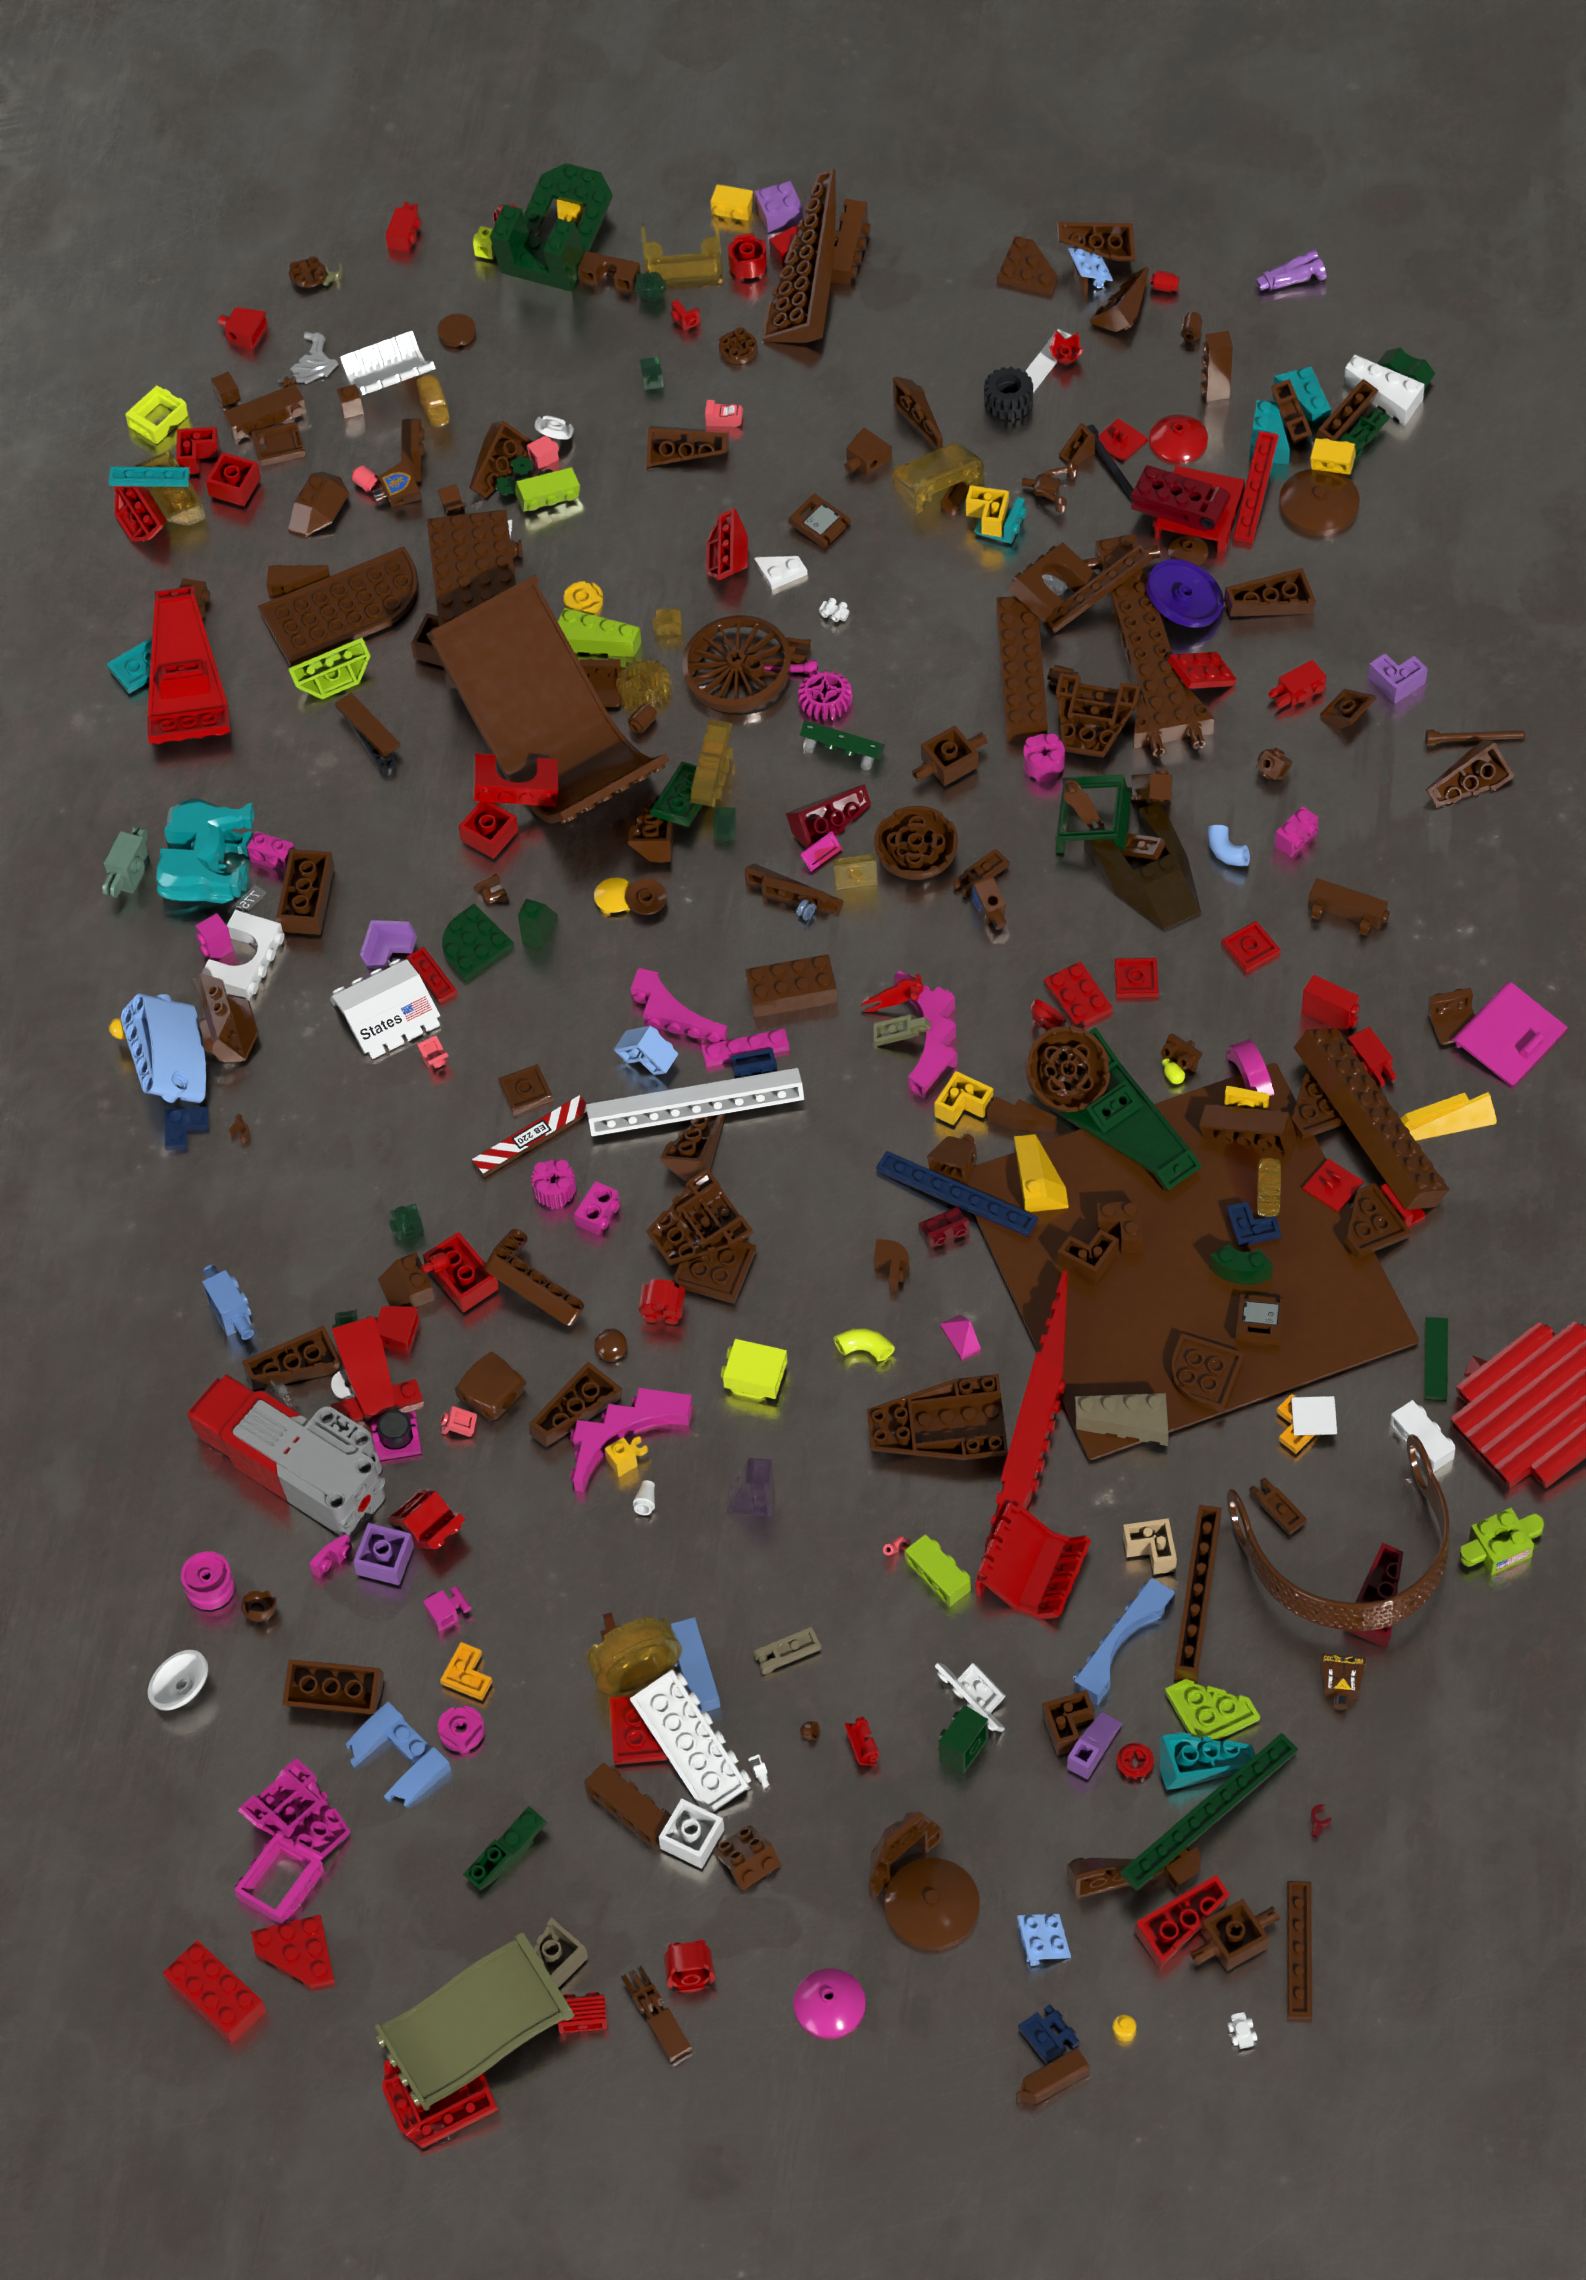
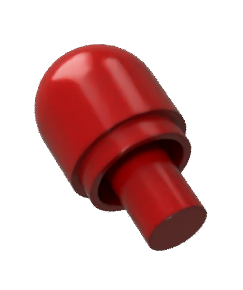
M443 1252L431 1256L428 1259V1263L420 1266L421 1271L425 1274L429 1271L438 1273L447 1269L451 1264L450 1256Z

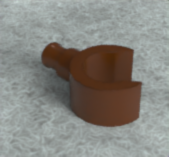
M237 1114L235 1115V1123L230 1127L229 1132L232 1137L237 1131H245L240 1137L241 1144L249 1140L250 1132L247 1124L243 1123L242 1115Z

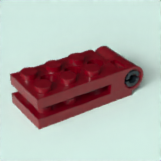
M1146 465L1132 492L1131 499L1134 500L1131 504V509L1207 532V530H1214L1231 496L1224 488L1215 487L1212 489L1211 484Z

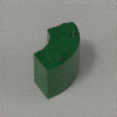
M1401 347L1387 350L1377 363L1380 366L1425 384L1424 390L1435 376V372L1425 359L1411 357Z
M1228 1244L1210 1256V1269L1226 1281L1251 1285L1272 1278L1273 1264L1260 1249L1252 1252H1242Z

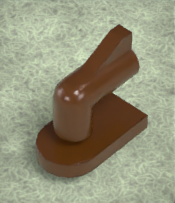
M786 637L791 651V662L805 664L807 655L795 653V650L810 651L811 639L802 640Z
M497 873L474 886L475 892H481L485 902L488 904L509 902L504 888L493 893L490 891V888L500 884V877Z

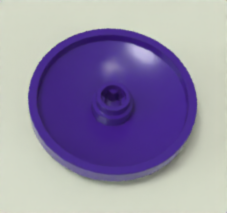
M1168 559L1156 564L1148 575L1146 581L1148 596L1155 608L1171 621L1186 627L1199 628L1212 624L1220 615L1224 605L1221 588L1216 580L1198 565L1185 560Z

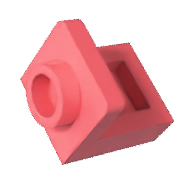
M436 1035L416 1045L427 1068L433 1066L436 1069L446 1064L445 1060L449 1055L447 1052L445 1053Z

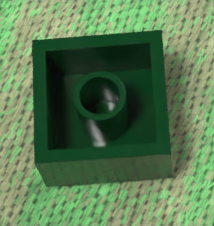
M966 1705L963 1706L961 1711L957 1710L954 1713L948 1729L944 1728L938 1736L939 1761L961 1774H964L989 1739L988 1719Z

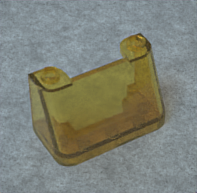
M959 442L950 443L904 465H899L892 473L893 485L914 515L923 511L922 505L926 500L928 502L932 501V494L964 481L966 485H969L970 482L978 487L984 485V463L977 455Z

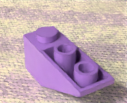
M1101 1712L1078 1739L1067 1759V1769L1088 1780L1121 1727L1122 1722Z

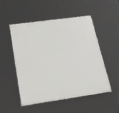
M1334 1396L1291 1397L1294 1435L1337 1434Z

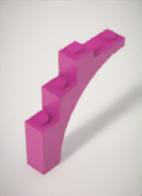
M899 970L894 975V986L898 985L900 980L914 979L911 975L904 974ZM924 985L923 992L919 995L917 1001H913L911 998L908 999L917 1009L920 1017H926V1019L931 1021V1030L925 1031L924 1051L918 1064L908 1076L909 1089L926 1099L957 1066V1053L952 1047L948 1046L956 1037V1025L951 1019L947 1018L955 1009V997L950 991L943 990L939 986L932 992L928 986Z
M639 1388L637 1396H633L632 1407L608 1404L607 1412L602 1413L601 1423L577 1420L576 1428H572L570 1440L574 1442L576 1450L575 1462H577L576 1469H572L570 1478L571 1482H574L575 1491L584 1492L591 1472L605 1454V1448L619 1439L654 1426L670 1424L689 1425L693 1407L692 1395Z

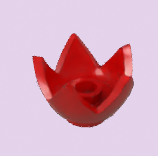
M1056 331L1052 344L1049 346L1051 355L1061 364H1070L1076 361L1084 350L1080 348L1078 332L1065 339Z

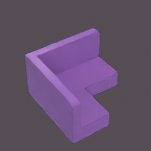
M1384 653L1369 663L1368 679L1396 704L1426 683L1428 668L1415 656L1398 666Z
M371 920L360 956L367 969L381 968L386 970L392 953L412 954L417 935L410 922Z

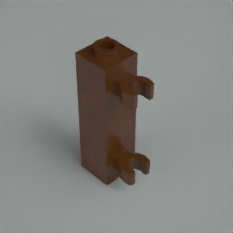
M1316 878L1309 893L1308 906L1312 907L1311 912H1313L1311 918L1319 920L1322 912L1325 911L1360 923L1359 934L1364 936L1368 935L1370 927L1380 930L1382 923H1386L1390 915V911L1387 910L1388 901Z

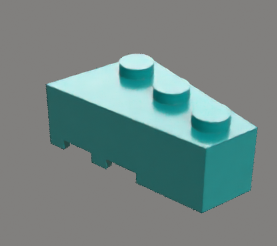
M1312 367L1275 375L1273 385L1290 379L1310 429L1320 428L1330 417L1331 408Z
M1257 400L1249 461H1252L1258 433L1263 431L1279 434L1273 463L1289 465L1290 448L1277 402Z

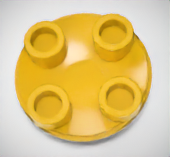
M618 877L602 881L594 891V900L597 906L605 914L630 910L625 896L631 883L626 879Z

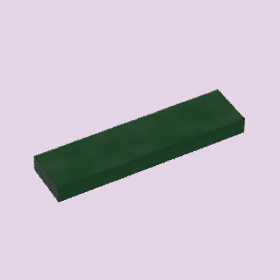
M1426 1317L1424 1399L1447 1400L1448 1318Z

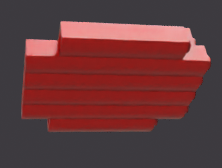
M1539 1321L1456 1386L1457 1394L1467 1405L1450 1418L1451 1427L1509 1489L1530 1473L1546 1489L1586 1458V1326L1584 1324L1580 1325L1574 1321L1554 1337L1555 1333L1548 1324L1543 1325Z

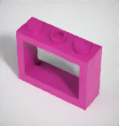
M274 1836L267 1844H264L260 1856L251 1862L249 1871L235 1885L234 1891L237 1900L277 1924L287 1923L324 1872L323 1864L317 1858ZM281 1852L306 1868L278 1907L273 1909L250 1895V1893Z

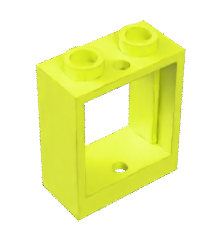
M156 385L125 416L129 428L157 445L188 416L187 405L183 399L173 396L167 389H162ZM161 403L173 412L156 426L144 417Z

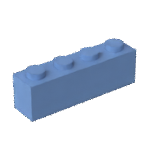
M695 1617L668 1624L667 1643L669 1647L674 1648L675 1653L671 1654L675 1667L680 1668L682 1675L688 1682L685 1685L689 1693L694 1692L701 1702L698 1707L702 1713L720 1708L719 1696Z

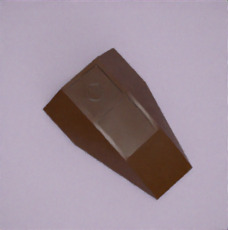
M999 1374L953 1379L867 1409L871 1451L957 1460L1008 1455Z

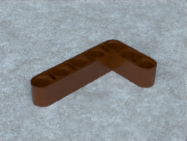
M512 1229L493 1249L484 1265L485 1270L563 1324L574 1325L584 1309V1303L518 1258L528 1237L521 1230Z

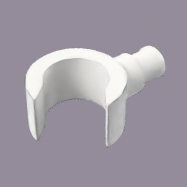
M760 1755L748 1758L752 1772L761 1782L762 1788L769 1786L766 1775L767 1769L765 1764L761 1762Z

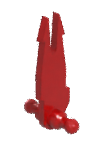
M916 974L913 977L914 980H900L898 985L887 988L873 997L869 996L860 1006L881 1001L864 1009V1012L878 1011L881 1008L898 1005L908 1001V998L917 1001L924 988L921 981L922 977Z

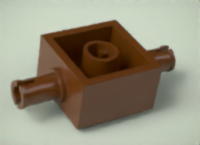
M954 725L922 743L921 759L925 764L912 770L914 779L920 782L922 779L933 774L946 786L979 767L976 749L988 743L986 736L980 732L967 740Z
M1241 1899L1202 1921L1201 1933L1208 1943L1190 1952L1192 1960L1196 1959L1194 1963L1198 1966L1200 1963L1216 1956L1226 1971L1268 1949L1269 1937L1263 1928L1280 1920L1277 1911L1274 1912L1275 1908L1271 1906L1269 1909L1254 1916L1244 1899Z

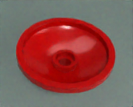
M1176 414L1163 417L1152 426L1149 432L1150 448L1158 457L1169 462L1183 463L1194 460L1205 451L1208 444V433L1204 425L1197 419L1187 415Z

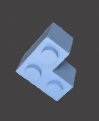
M651 1026L626 1030L614 1048V1051L627 1064L640 1061L653 1075L666 1073L678 1056V1053L673 1049V1045L665 1041L659 1035L658 1030Z

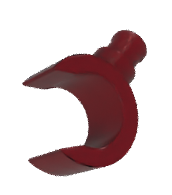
M1324 1804L1314 1806L1311 1811L1310 1820L1313 1824L1311 1836L1315 1838L1319 1836V1832L1323 1828L1331 1824L1332 1817L1323 1821L1315 1817L1317 1813L1324 1811Z

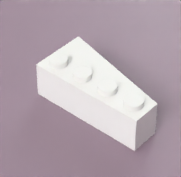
M1354 355L1345 367L1344 384L1354 389L1362 379H1365L1379 390L1372 404L1381 406L1389 416H1395L1399 419V423L1403 426L1407 424L1423 401L1425 386L1423 383L1357 355Z

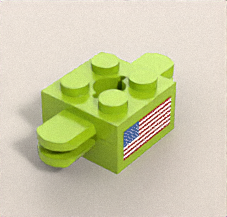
M1509 1508L1471 1525L1470 1542L1461 1546L1460 1561L1467 1567L1483 1561L1492 1575L1532 1557L1534 1543L1531 1539L1543 1533V1519L1537 1514H1531L1518 1519L1513 1509Z

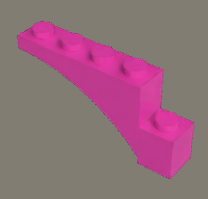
M638 968L631 986L632 1000L641 1004L647 1003L643 1012L644 1025L654 1027L655 1029L667 1030L674 1034L680 1033L692 1038L706 1039L713 1043L728 1039L727 1025L713 1022L687 1009L667 991L659 980V972Z

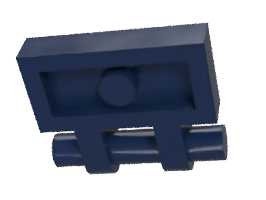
M1051 2004L1043 2010L1047 2015L1046 2018L1043 2019L1036 2012L1018 2025L1019 2031L1046 2065L1067 2052L1066 2047L1063 2045L1064 2042L1068 2041L1072 2048L1080 2043L1075 2036L1076 2032L1072 2027L1066 2025L1062 2019V2014L1059 2010L1055 2011ZM1055 2025L1061 2033L1056 2036L1050 2026Z

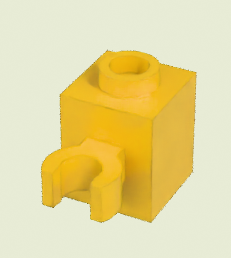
M640 1436L635 1437L630 1445L623 1437L605 1448L606 1460L618 1477L637 1467L636 1455L642 1456L648 1452L647 1445L641 1448L636 1447L642 1443Z

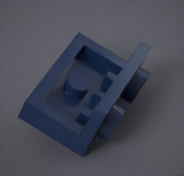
M773 1048L731 1055L735 1079L777 1071V1062L774 1057Z

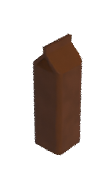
M1075 2048L1024 2077L1021 2089L1016 2093V2103L1024 2102L1036 2105L1089 2075L1090 2066L1080 2050Z

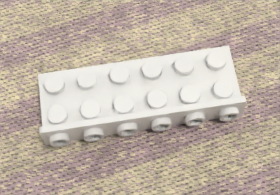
M671 1670L631 1697L630 1700L698 1805L713 1813L745 1790H750L749 1782L752 1780L744 1769L742 1771L739 1770L736 1765L739 1760L733 1751H727L723 1744L726 1740L719 1730L715 1732L710 1724L713 1721L706 1711L702 1713L698 1707L701 1703L694 1692L689 1693L685 1685L688 1682L682 1673L677 1674Z

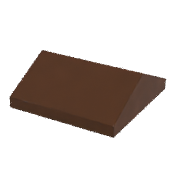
M1343 689L1320 713V717L1339 729L1350 726L1376 700L1375 695Z

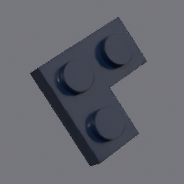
M208 1107L165 1110L166 1151L188 1149V1131L209 1129Z
M1248 1202L1227 1206V1214L1238 1247L1281 1238V1231L1276 1216L1254 1220Z

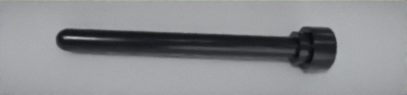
M1094 425L1086 426L1095 435V448L1131 498L1134 489L1099 440V431Z

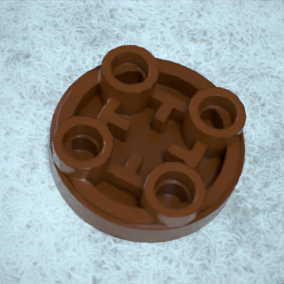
M737 328L735 331L719 338V354L728 363L744 364L751 361L757 354V341L752 334L746 332L745 328Z

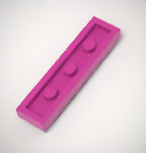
M785 1028L701 1046L706 1068L731 1063V1055L773 1048L774 1054L790 1050Z

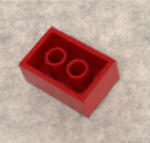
M459 1231L423 1254L424 1264L428 1263V1259L431 1256L441 1252L450 1256L451 1264L447 1269L438 1273H433L432 1271H429V1273L463 1313L499 1289L497 1279L485 1270V1262Z

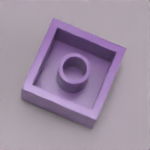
M791 181L754 191L755 207L767 233L799 224L800 220H803V207Z
M368 1523L353 1561L356 1575L400 1585L414 1547L411 1533Z

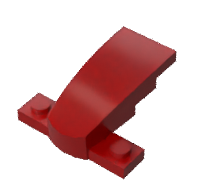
M374 1316L331 1329L347 1379L355 1396L330 1404L332 1408L356 1422L363 1419L371 1420V1418L381 1417L384 1413L423 1402L416 1379L392 1386L382 1340Z

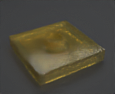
M875 854L833 860L836 890L877 884Z

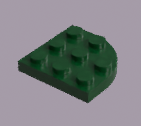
M472 904L451 920L442 938V948L446 962L464 981L470 979L514 947V942L475 904Z

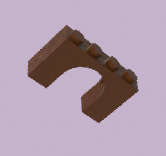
M1062 542L1057 547L1053 545L1045 556L1043 554L1040 555L1035 564L1030 563L1022 574L1018 572L1011 580L1013 584L1009 591L1044 623L1058 611L1063 601L1048 588L1043 581L1042 575L1055 576L1062 580L1072 591L1077 592L1097 577V574Z

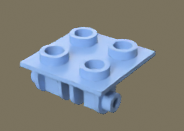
M1068 248L1080 275L1092 278L1095 287L1102 288L1106 280H1113L1102 256L1082 249Z
M1059 1914L1017 1915V1928L1021 1932V1942L1024 1943L1022 1945L1023 1949H1026V1961L1031 1966L1038 1965L1041 1959L1071 1958Z

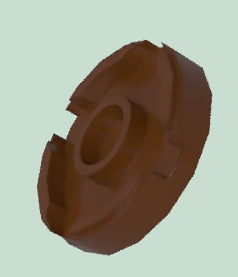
M452 314L446 316L438 325L439 339L446 346L459 347L458 345L462 344L465 346L473 341L476 335L475 323L467 315Z

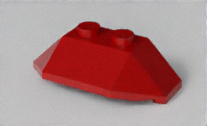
M114 486V492H116L114 514L131 542L151 540L167 521V517L152 494L144 486Z
M735 508L718 515L717 523L713 527L706 543V574L717 580L748 568V535Z

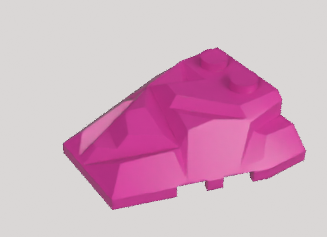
M297 1758L283 1768L277 1779L257 1797L252 1795L238 1808V1811L254 1826L319 1860L327 1856L351 1833L337 1809H331L326 1801L328 1798L326 1792H321L315 1783L317 1778L314 1773Z

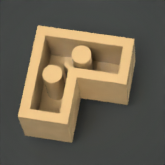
M1169 1518L1123 1525V1540L1127 1557L1149 1554L1153 1575L1176 1571L1177 1557Z

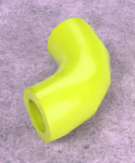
M867 1328L850 1329L833 1337L837 1349L843 1356L856 1350H864L871 1353L877 1361H883L895 1350L893 1344L881 1333Z

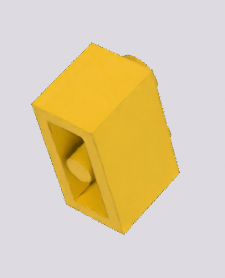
M718 184L711 199L712 214L742 220H749L754 206V192L752 190Z
M1316 438L1311 454V469L1351 475L1356 456L1355 444L1347 441L1339 442L1326 438Z

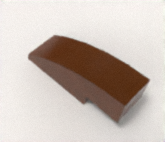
M995 1097L987 1109V1121L1003 1127L1027 1132H1054L1057 1129L1056 1116L1020 1099L1013 1105L1001 1098Z

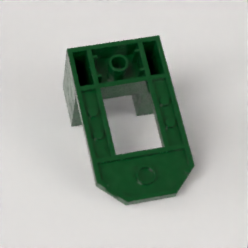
M565 163L541 174L524 215L522 209L504 204L490 234L501 273L572 292L579 277L578 266L585 251H590L613 198L612 192L602 173ZM553 199L586 207L577 228L575 223L557 218L548 239L537 236Z

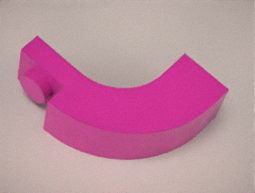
M1250 1039L1229 1045L1230 1050L1226 1051L1227 1059L1233 1061L1239 1068L1246 1089L1274 1095L1268 1070L1256 1045Z

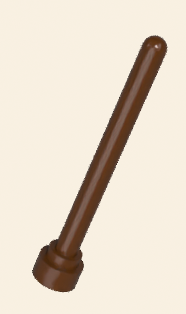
M1434 729L1426 730L1425 733L1426 746H1436L1440 742L1504 740L1523 739L1525 737L1524 731L1439 733V731L1436 732Z

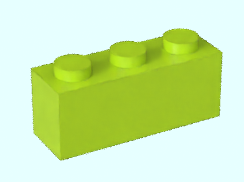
M572 467L516 481L515 494L523 512L533 511L547 505L552 506L566 500H574L579 497L580 484Z
M925 1534L905 1550V1561L949 1607L971 1591V1578L965 1570H960L956 1566L954 1559L949 1554L945 1555L941 1551V1547L935 1539H930Z

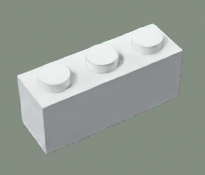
M1412 1400L1391 1414L1390 1425L1406 1444L1410 1434H1414L1420 1439L1428 1454L1433 1473L1454 1459L1455 1445L1453 1441L1441 1433L1438 1424L1434 1421L1432 1422L1427 1417L1426 1411L1422 1406L1417 1405ZM1415 1448V1454H1416V1455L1419 1457V1459L1421 1460V1457H1420L1418 1451H1417L1416 1448Z

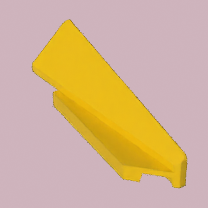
M1464 1092L1406 1113L1400 1118L1409 1129L1415 1141L1493 1125L1497 1122L1489 1092L1471 1100L1468 1099Z

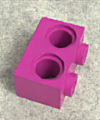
M257 831L247 846L251 862L282 872H286L290 849H295L292 842Z
M595 1181L574 1213L575 1225L599 1235L602 1229L607 1228L613 1212L616 1213L620 1207L621 1201L619 1200L618 1191Z

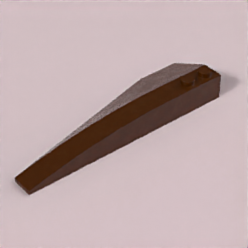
M834 169L817 174L810 192L812 198L804 208L806 213L804 219L799 221L798 235L793 237L784 261L786 266L779 274V285L774 287L772 293L774 296L773 301L768 303L762 335V341L808 343L823 337L835 242L836 173Z

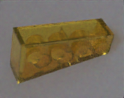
M708 719L707 733L704 735L703 747L700 751L692 784L690 803L715 807L717 799H721L723 790L721 786H724L726 781V774L724 773L729 771L730 761L728 760H732L734 748H730L733 723Z

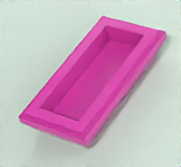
M831 831L803 851L800 856L811 872L843 848Z

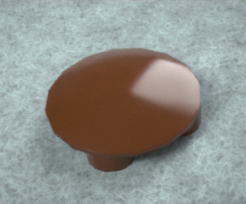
M312 256L308 259L292 262L290 264L289 277L298 286L314 287L325 280L327 275L326 267L319 262L317 257Z

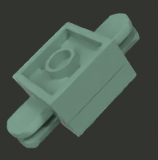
M133 826L130 833L120 831L118 837L113 840L111 850L104 857L103 866L107 873L102 889L104 895H111V897L117 898L121 890L134 894L150 863L145 845L148 836L146 829H139V827Z

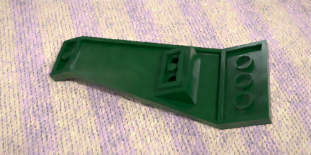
M1095 1027L1089 1033L1102 1044L1109 1058L1110 1080L1105 1093L1101 1098L1081 1111L1061 1112L1054 1109L1051 1110L1153 1173L1167 1192L1200 1169L1202 1165L1120 1063ZM1061 1052L1059 1054V1058L1062 1061L1067 1059L1065 1053ZM1077 1066L1076 1073L1078 1075H1082L1080 1066ZM1047 1068V1073L1053 1076V1069ZM1063 1082V1084L1065 1085L1066 1090H1069V1089H1070L1069 1083ZM1119 1098L1124 1100V1105L1119 1103ZM1102 1110H1106L1108 1116H1104Z

